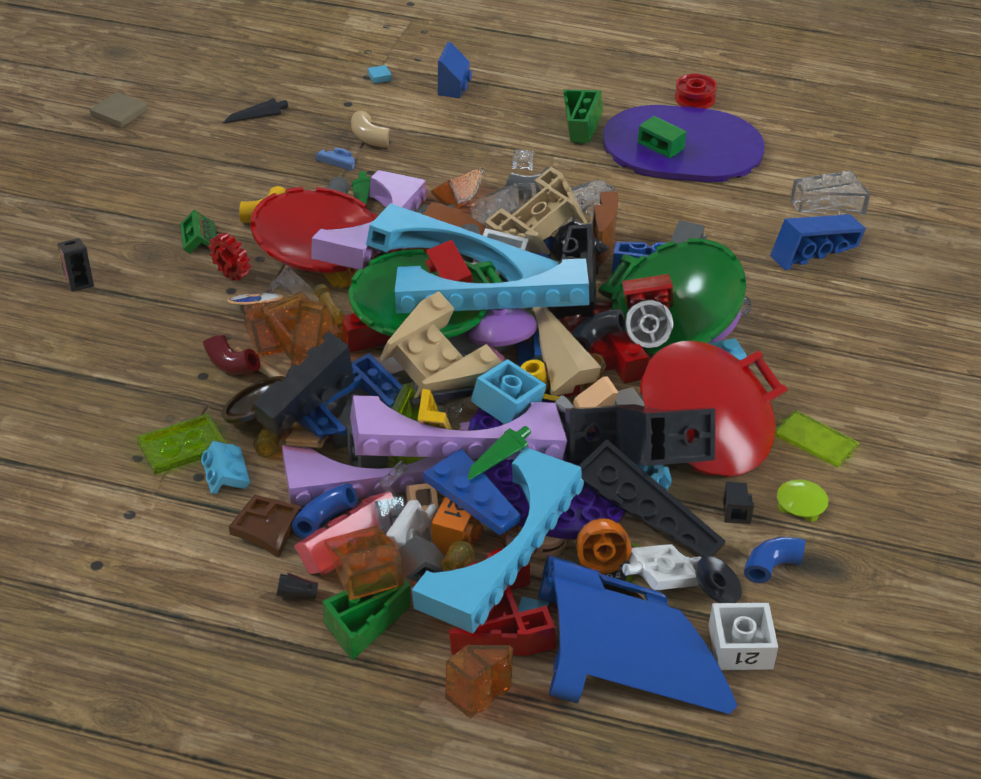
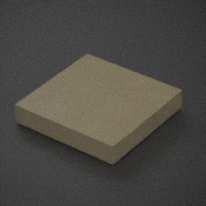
M115 92L91 108L90 114L95 118L122 128L147 111L148 106L147 103Z

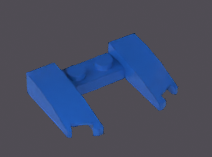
M370 353L351 362L354 375L353 383L298 421L306 430L319 439L326 435L338 433L339 436L346 435L347 429L325 405L358 387H361L370 396H379V400L392 409L395 406V398L398 394L405 392L404 387Z

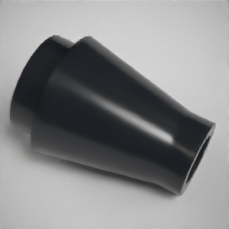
M287 573V575L280 574L276 596L283 597V600L316 599L318 583L291 573Z

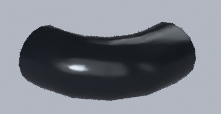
M613 309L597 313L576 326L571 335L589 352L593 343L599 338L624 331L625 318L621 309Z

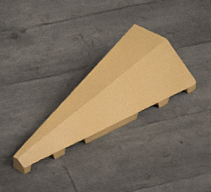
M534 307L532 311L536 316L543 362L547 366V380H550L551 385L550 394L556 396L573 393L575 385L596 382L601 366L547 307Z

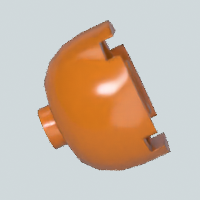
M599 518L590 521L581 529L576 540V551L580 564L587 568L598 570L600 574L617 571L620 569V564L625 559L627 562L631 556L632 547L627 532L619 523L610 519Z

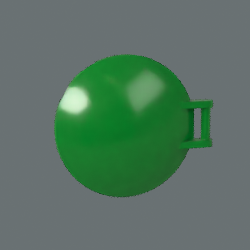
M688 238L687 242L675 244L672 241L656 247L657 251L647 257L643 255L638 259L624 254L619 260L620 264L610 278L598 289L601 295L612 299V310L621 309L624 318H626L627 311L622 281L669 274L673 285V307H670L669 311L672 314L674 325L666 342L658 347H642L647 355L654 356L661 349L673 343L681 341L709 343L720 335L735 319L743 304L746 293V276L740 261L729 248L708 239Z
M423 249L391 252L369 261V266L359 269L354 274L349 288V302L356 316L370 328L392 337L411 314L396 313L395 284L397 268L421 266V269L429 273L425 261L428 260L427 253H424ZM491 261L477 264L466 262L472 274L473 283H490L486 277L492 283L503 282L496 273V268ZM489 309L453 311L447 326L440 329V332L446 338L462 334L481 322Z

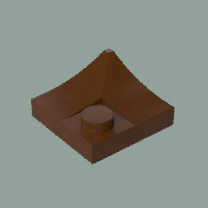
M254 494L229 525L230 535L252 542L274 556L280 557L287 539L293 530L292 522L302 510V506Z

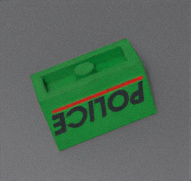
M193 210L180 223L183 250L190 254L201 243L209 246V241L216 236L215 223L196 210Z

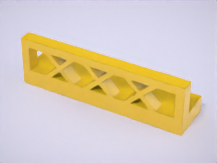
M422 389L418 414L419 423L452 430L446 413L439 412L431 390Z

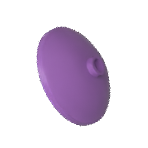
M520 308L489 309L481 322L466 331V337L471 342L483 346L486 344L493 347L511 345L531 337L537 330V321L532 314Z

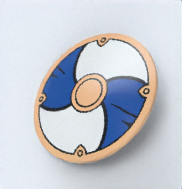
M251 293L227 299V302L243 304L248 315L265 314L267 303L281 300L283 295L276 293ZM264 303L263 305H260V307L257 309L252 308L251 305H247Z

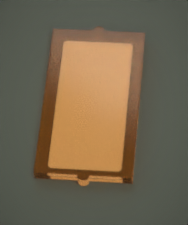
M296 422L281 437L279 445L297 446L299 448H322L330 435L318 438L306 430L299 422Z

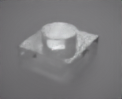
M526 149L514 150L512 168L533 170L535 151H528Z

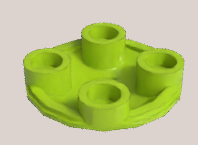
M801 479L790 480L783 483L777 491L778 509L781 512L803 517L810 522L816 521L818 516L828 507L829 498L826 492L819 485L811 481Z

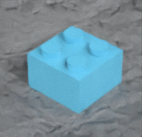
M507 359L477 378L471 402L498 419L501 423L507 424L523 415L529 409L530 402H542L547 384Z

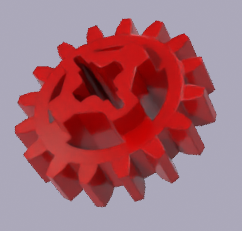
M220 233L209 241L210 245L208 248L212 251L209 253V256L212 257V263L218 265V271L224 273V277L229 276L232 281L234 279L238 281L249 274L248 269L251 268V265L248 261H250V258L247 256V250L241 248L242 243L237 242L235 236L230 237L228 233Z

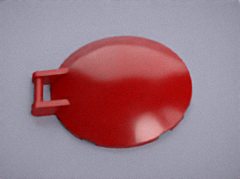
M303 187L286 189L285 193L279 195L273 193L260 201L252 213L250 224L256 243L275 260L305 271L334 273L355 268L311 259L312 237L320 229L333 230L360 226L374 221L378 216L375 212L371 213L366 209L367 205L346 193L316 187V190H304ZM403 248L389 250L387 254L391 252L402 251Z
M681 341L664 347L648 362L640 383V394L643 395L644 406L664 411L715 408V460L689 462L688 464L694 466L693 470L709 476L717 474L725 475L726 478L737 477L758 467L770 453L775 439V417L771 402L785 394L788 389L785 384L781 385L763 360L764 356L760 350L739 360L729 352L708 343ZM755 364L773 389L772 391H766L750 366ZM689 429L686 433L687 442L692 441L694 437L692 429Z

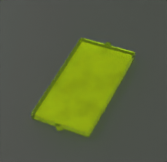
M794 410L787 419L784 418L782 424L775 430L776 436L837 468L846 458L851 457V453L859 444L858 441L797 410Z

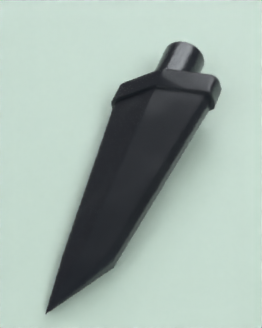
M273 98L233 113L223 123L281 114V109L288 108L287 100L277 102Z
M475 387L431 393L436 405L439 406L472 397ZM421 397L410 399V407L412 409L420 408Z

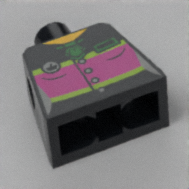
M77 238L58 243L62 270L71 291L93 287L94 282L87 248L81 239ZM74 271H81L82 273L76 276Z

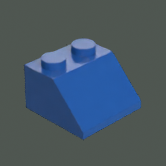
M447 42L438 60V95L460 99L463 92L467 91L468 81L471 82L472 70H470V62L452 42Z

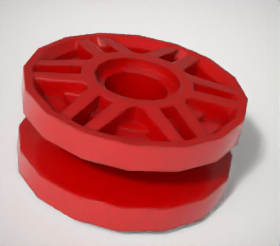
M693 73L683 75L676 82V103L682 107L709 108L714 105L716 100L717 83L712 77L704 74Z

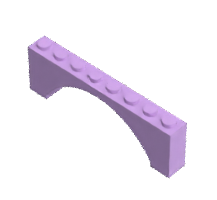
M378 170L370 180V197L375 198L385 207L391 203L415 211L426 200L428 189L425 188L426 180ZM372 222L343 229H320L312 237L311 259L355 269H364L369 264V261L373 260L377 253L381 252L379 249L366 245L369 226Z
M353 395L350 419L356 455L447 458L462 448L470 458L479 459L506 430L510 428L517 432L523 426H527L531 430V434L525 438L528 442L527 448L563 460L567 439L555 403L530 402L529 409L523 415L507 424L484 430L460 431L437 428L412 420L389 408L379 400V396ZM523 449L506 459L515 460Z
M470 422L459 423V430L468 431ZM282 445L290 503L299 506L307 505L327 490L344 483H349L353 486L357 498L369 497L389 491L392 494L406 492L407 485L426 483L423 481V472L445 459L442 457H427L405 466L371 469L339 463L319 454L309 446Z

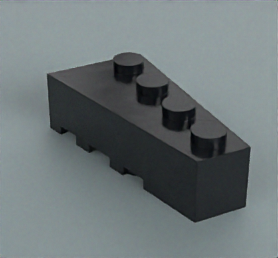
M592 224L570 225L563 245L561 261H559L558 265L564 259H586L589 281V305L547 307L557 319L591 317L592 310H597L595 237Z
M328 331L322 337L324 342L317 348L313 346L306 352L308 357L299 366L294 364L288 370L282 382L277 380L253 403L257 421L276 436L289 429L293 424L309 415L317 407L329 401L334 395L354 382L349 346Z

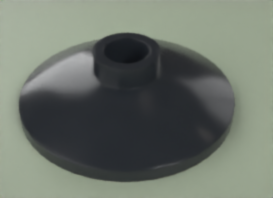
M711 556L703 557L697 562L695 566L697 581L710 598L718 603H736L740 599L742 594L740 581L725 562Z

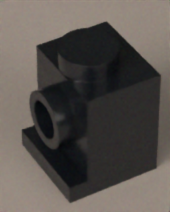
M726 482L723 496L724 522L751 524L754 502H752V494H748L747 483Z

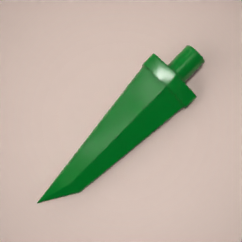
M361 171L358 174V179L352 181L353 193L355 198L367 205L371 177H367V173Z
M523 426L517 432L510 428L506 430L470 467L468 480L478 476L521 449L526 448L528 442L525 438L531 434V430L527 426Z

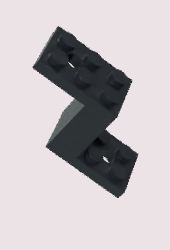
M636 404L566 408V460H585L605 440H608L634 463L645 466L715 460V408L664 411ZM593 426L596 434L593 439L589 440L587 438V430ZM689 429H692L694 437L692 441L687 442L686 433Z

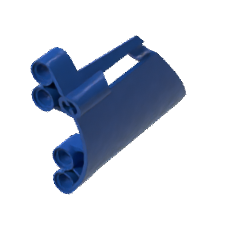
M551 555L547 556L538 600L558 606L560 648L554 662V675L550 685L549 696L578 703L583 691L586 675H590L725 714H730L737 707L725 676L708 646L680 610L668 606L665 595L655 590L600 574L598 570L576 565L572 561ZM603 583L644 594L646 600L607 590L604 588Z

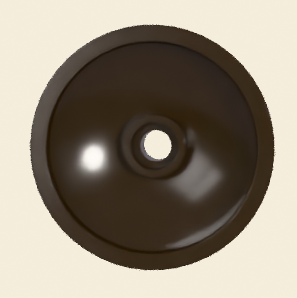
M274 376L266 378L237 393L227 402L222 410L221 415L225 422L234 425L257 423L253 403L277 380L282 382L285 377Z

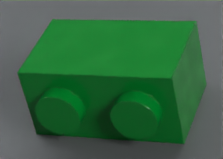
M653 116L639 125L637 143L671 158L685 148L687 131Z

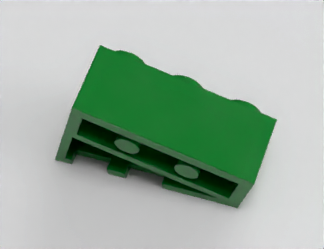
M563 89L570 142L590 143L603 113L602 91Z
M393 567L322 601L324 624L352 661L411 607V584L397 567Z

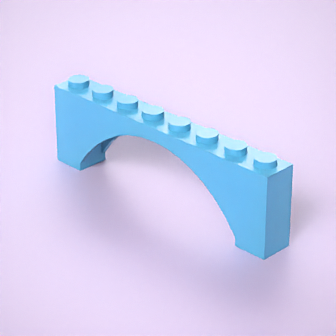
M391 203L370 224L366 242L367 246L388 252L389 250L399 248H433L452 240L460 254L480 262L491 261L496 271L508 282L541 274L556 267L559 263Z
M564 259L556 267L541 274L502 283H466L448 280L421 269V266L397 268L395 284L396 313H411L422 300L438 291L455 308L454 311L589 305V281L586 259Z
M524 448L512 462L513 482L519 484L530 507L526 523L518 536L502 551L477 564L446 572L432 573L426 571L412 589L414 609L474 633L480 624L485 623L489 611L494 604L497 605L501 601L503 592L508 585H512L515 582L517 573L522 566L525 567L529 563L531 554L542 545L548 531L555 528L559 516L562 512L568 510L573 497L576 494H580L584 485L581 467L533 449Z

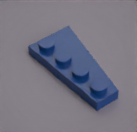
M462 448L423 472V481L501 536L519 523L520 514L484 473L468 480L470 467L474 462Z

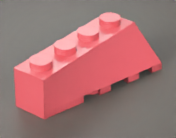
M391 491L366 497L361 501V504L346 511L347 514L330 521L327 524L328 529L325 527L318 529L294 545L308 573L325 575L335 569L334 564L340 560L345 562L357 555V549L360 547L368 548L378 542L376 537L381 534L385 536L391 528L387 501H389L391 516L400 515L401 513ZM398 517L392 518V523H394Z

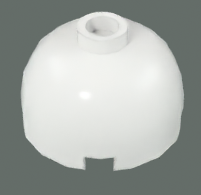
M654 300L641 301L633 305L626 314L624 323L625 331L630 340L646 348L658 347L666 342L674 325L672 314L668 308Z

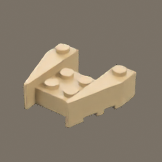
M550 167L535 180L541 190L512 215L502 208L485 221L489 229L529 239V252L549 255L551 252L543 240L548 238L552 232L565 224L572 216L586 224L587 220L574 192L563 174L553 167Z
M439 291L422 300L387 341L380 360L383 362L393 356L419 386L414 398L421 397L422 389L435 392L475 387L479 376L502 363L487 344L463 357L440 332V329L447 326L455 308Z

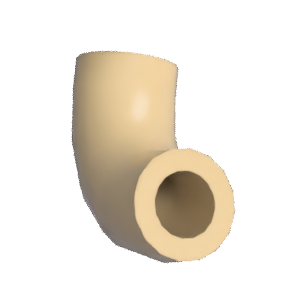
M365 111L355 112L351 118V127L354 135L368 145L388 148L390 129L373 125L370 115Z

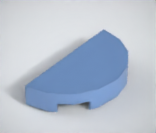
M334 148V151L327 152L324 149L316 154V160L350 171H353L355 167V159L352 157V153L345 149Z

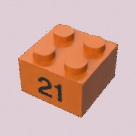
M445 496L431 523V542L437 546L454 567L462 568L466 559H471L474 542L475 540H480L483 533V525L480 524L478 519Z

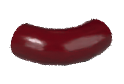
M225 335L213 336L203 341L204 349L211 362L224 373L242 376L260 369V359L254 350L248 348L241 352L234 351L229 346Z

